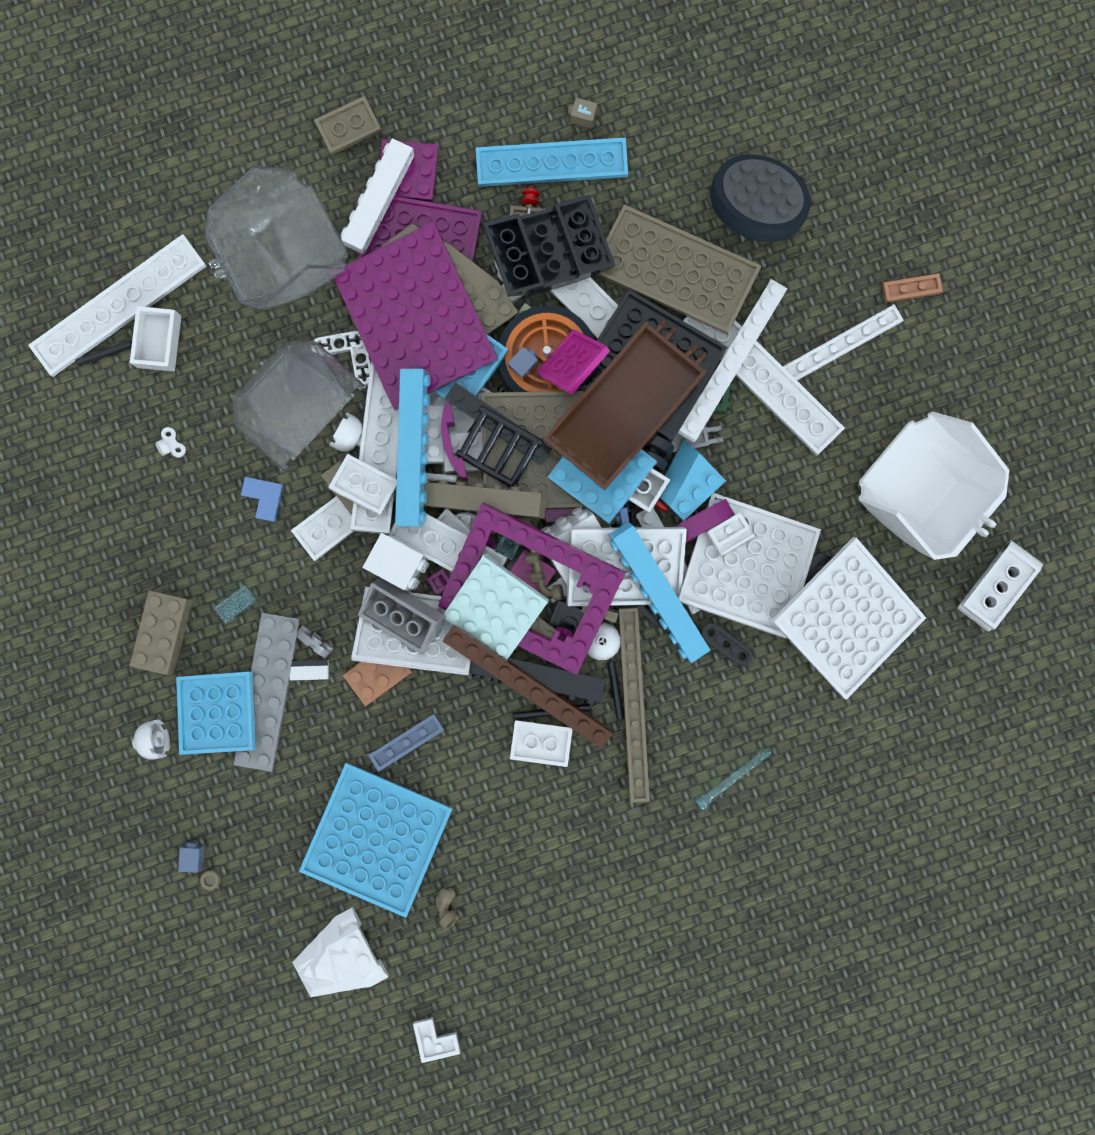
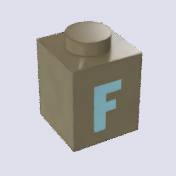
M575 98L574 104H570L568 110L570 123L592 129L597 113V103Z

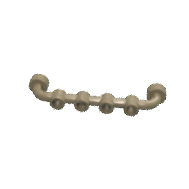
M518 516L519 520L532 526V517ZM530 549V553H526V560L528 564H533L534 571L530 572L531 582L537 583L539 591L543 595L553 597L555 601L564 599V590L561 584L553 585L552 590L545 586V575L541 568L540 553Z

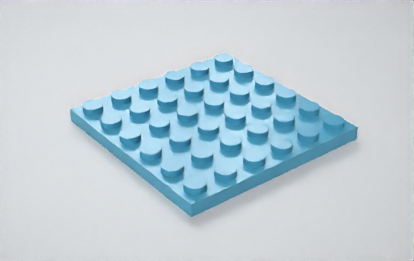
M345 763L299 872L406 918L453 808L352 764Z

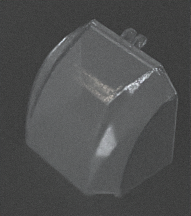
M254 165L208 208L205 237L217 258L209 261V265L211 268L221 266L222 269L214 272L216 278L227 277L241 304L258 309L285 305L317 290L346 270L345 260L349 255L315 189L310 184L308 186L303 184L297 178L298 174L294 170Z
M314 340L285 341L265 363L263 361L260 363L261 367L258 371L255 369L252 371L254 375L233 396L234 425L285 473L291 471L286 465L289 459L292 458L294 460L354 397L352 393L357 388L363 393L366 392V386Z

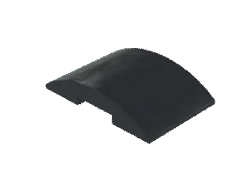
M590 195L557 203L552 208L522 216L516 214L483 223L508 297L531 295L557 289L585 280L615 267Z

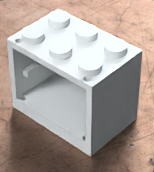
M581 506L573 509L570 515L557 519L552 526L542 528L541 531L570 544V528H601L594 514L587 507ZM550 559L558 574L567 583L568 567Z
M381 533L362 568L405 591L411 592L417 589L421 581L419 580L421 573L425 574L430 564L428 563L429 559L424 555Z

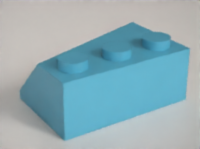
M683 440L669 469L664 475L670 481L659 498L669 506L670 510L681 521H684L726 480L697 450Z

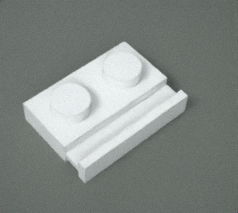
M740 512L707 532L715 548L718 549L720 556L725 555L755 536Z

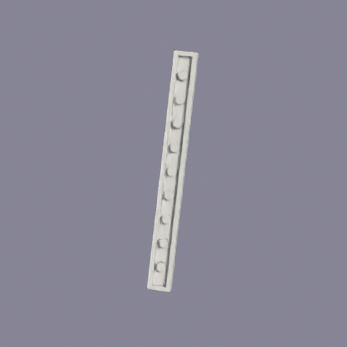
M772 279L770 280L678 431L679 434L695 443L787 288Z

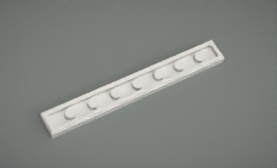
M894 304L786 364L783 368L796 380H799L904 320Z

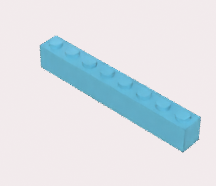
M400 369L395 526L423 528V523L426 522L424 503L427 502V493L424 492V484H427L425 464L428 463V454L425 451L426 445L429 442L426 425H429L427 406L430 404L427 387L430 386L431 380L430 375L424 369Z
M626 522L610 533L609 537L612 541L609 544L615 552L619 551L621 554L619 558L625 568L629 567L631 570L630 577L635 584L638 582L641 586L639 591L642 596L650 600L651 604H649V607L654 614L658 613L661 619L658 621L664 630H669L670 634L668 637L674 645L677 643L680 649L677 651L683 660L687 658L693 663L709 652L710 648L634 526Z

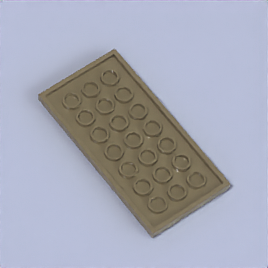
M623 205L606 239L615 267L597 274V276L630 289L643 297L728 335L762 265L627 205Z

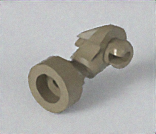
M442 888L435 901L437 911H439V925L444 930L452 927L459 918L454 910H448L449 904L455 897V891L452 888Z

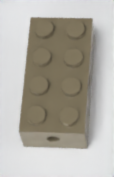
M148 591L130 662L131 667L165 675H174L193 600L161 592Z

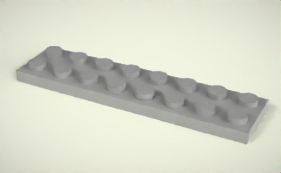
M267 613L261 614L251 668L253 673L256 750L236 751L234 761L236 766L270 772L274 770L290 683V670L292 661H294L298 639L296 634L300 628L301 619Z

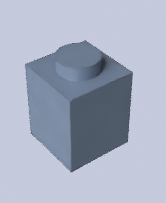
M523 347L508 363V368L523 380L537 366L538 356L530 348L527 350Z
M187 842L186 845L180 847L178 872L201 871L204 865L205 846L198 845V842Z

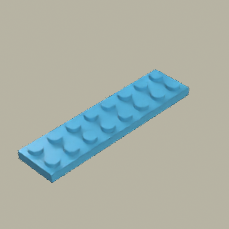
M626 138L476 147L478 187L628 177Z

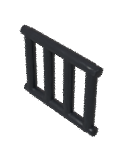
M481 405L477 420L461 449H458L455 455L463 458L465 462L508 487H518V481L533 454L544 441ZM489 417L496 421L497 424L478 459L467 453L484 421ZM506 427L513 431L514 434L493 469L484 464L502 429ZM520 437H523L530 441L531 444L510 479L501 474Z

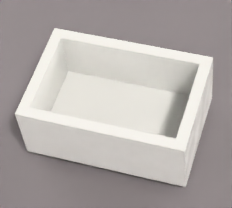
M136 306L130 363L137 368L175 372L181 315L175 310Z

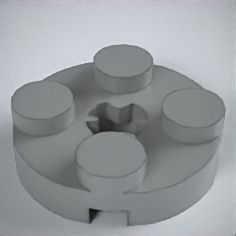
M302 625L296 636L305 645L313 648V651L326 658L334 648L326 642L322 643L323 638L316 632L311 634L312 631Z

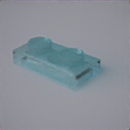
M244 585L215 606L214 609L223 622L228 623L258 600L248 586Z

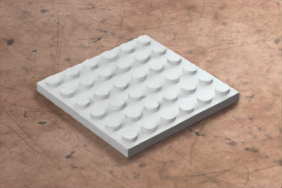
M713 493L710 496L707 508L726 499L735 515L739 512L742 514L755 536L723 556H720L718 549L715 548L707 535L708 531L697 536L678 599L681 603L787 639L771 620L804 587L821 529Z
M853 537L771 621L840 696L847 700L926 617L861 542Z

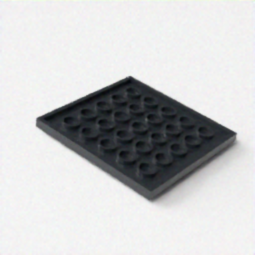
M628 289L597 339L598 342L607 346L610 352L583 381L579 388L586 391L645 322H648L652 328L656 329L663 320L667 321L666 327L660 332L663 337L673 327L677 330L669 342L684 354L695 344L698 348L690 357L694 362L703 352L707 354L699 365L707 371L705 377L656 433L672 443L726 351L727 346Z

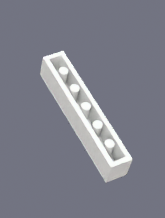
M393 138L390 143L385 145L384 155L381 160L377 161L373 177L368 179L367 189L364 194L360 195L358 199L359 205L356 211H352L349 217L350 223L347 227H344L341 233V240L344 246L365 255L415 156L412 147Z

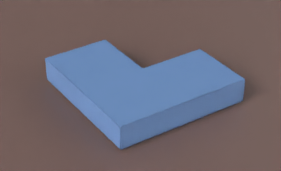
M245 477L241 496L259 499L255 518L275 522L284 485Z

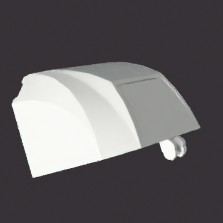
M931 412L927 418L916 423L914 421L908 422L859 480V485L861 486L859 501L884 526L922 554L934 560L955 557L976 532L983 537L989 535L986 529L981 528L983 524L990 528H995L997 525L989 517L1006 498L1009 469L974 423Z

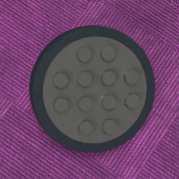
M746 154L727 160L714 176L710 190L711 204L720 220L741 236L761 242H778L792 237L806 221L811 206L808 188L800 176L782 162L762 155Z

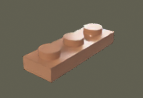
M940 273L884 282L882 284L885 303L936 295L943 292Z

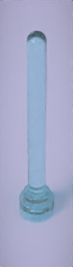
M770 748L764 749L708 794L697 796L693 799L697 806L704 812L709 808L710 801L770 756L772 750Z

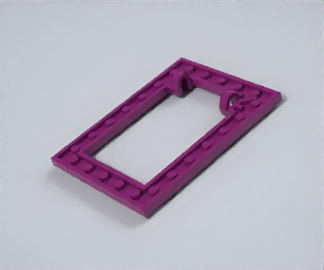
M483 502L438 607L447 610L480 561L492 531L581 573L576 586L579 588L583 585L589 587L588 592L593 594L574 636L569 629L556 627L550 639L529 628L517 646L577 675L626 571Z

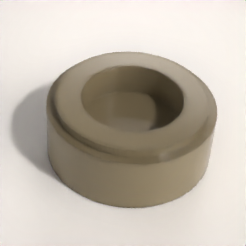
M216 870L204 872L200 878L201 886L206 890L217 888L221 883L220 873Z

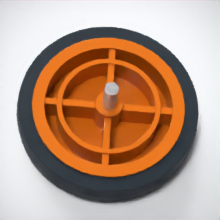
M550 305L530 308L513 318L504 329L499 343L509 350L498 366L500 376L511 392L563 391L541 378L536 371L573 329L594 339L586 323L573 312ZM525 347L527 350L530 348L537 354L538 364L522 380L508 368V363Z

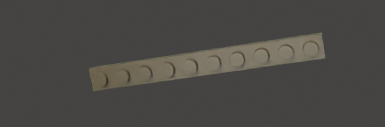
M638 608L618 609L630 803L650 802Z

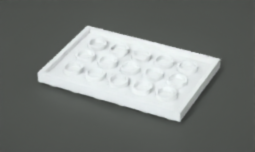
M685 527L635 528L678 597L683 582L687 529ZM570 528V545L626 571L611 605L651 604L648 598L645 599L640 593L639 589L641 586L639 583L635 584L630 577L631 570L629 567L625 568L621 563L619 551L615 552L609 544L612 541L609 534L617 528ZM568 568L566 604L568 606H588L593 594L588 592L589 587L585 585L581 588L576 586L581 573Z
M365 587L363 601L366 597L369 587ZM408 592L442 614L445 613L446 610L438 607L442 596ZM359 617L351 657L352 661L469 675L471 660L442 642L453 626L446 619L435 639L426 651L420 654L364 618Z

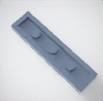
M433 714L368 756L379 772L445 729L437 716Z

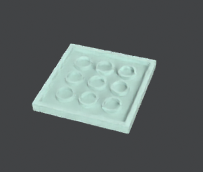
M484 554L443 615L446 616L445 619L451 624L457 625L497 652L498 655L508 659L544 609L549 599Z

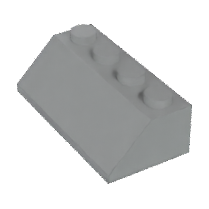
M383 578L371 583L358 613L360 617L420 654H423L435 639L446 618L438 610Z

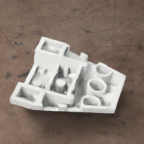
M353 907L336 915L292 962L310 997L371 987L389 977L381 959L376 960L360 929L362 923Z

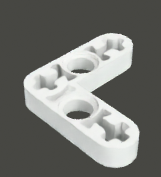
M358 331L324 336L313 340L311 348L319 356L351 351L356 381L361 386H368L369 377L363 382L362 379H359V377H362V370H357V368H364L366 375L369 376L371 360L362 340L359 345L356 342H350L351 346L348 347L346 339L349 337L350 341L356 340V336L360 337ZM337 339L344 340L342 348H335L334 343ZM328 341H330L332 350L327 346L322 348L323 351H319L316 347L319 346V343H322L324 346L329 345ZM359 354L366 355V361L362 364L356 362V357Z

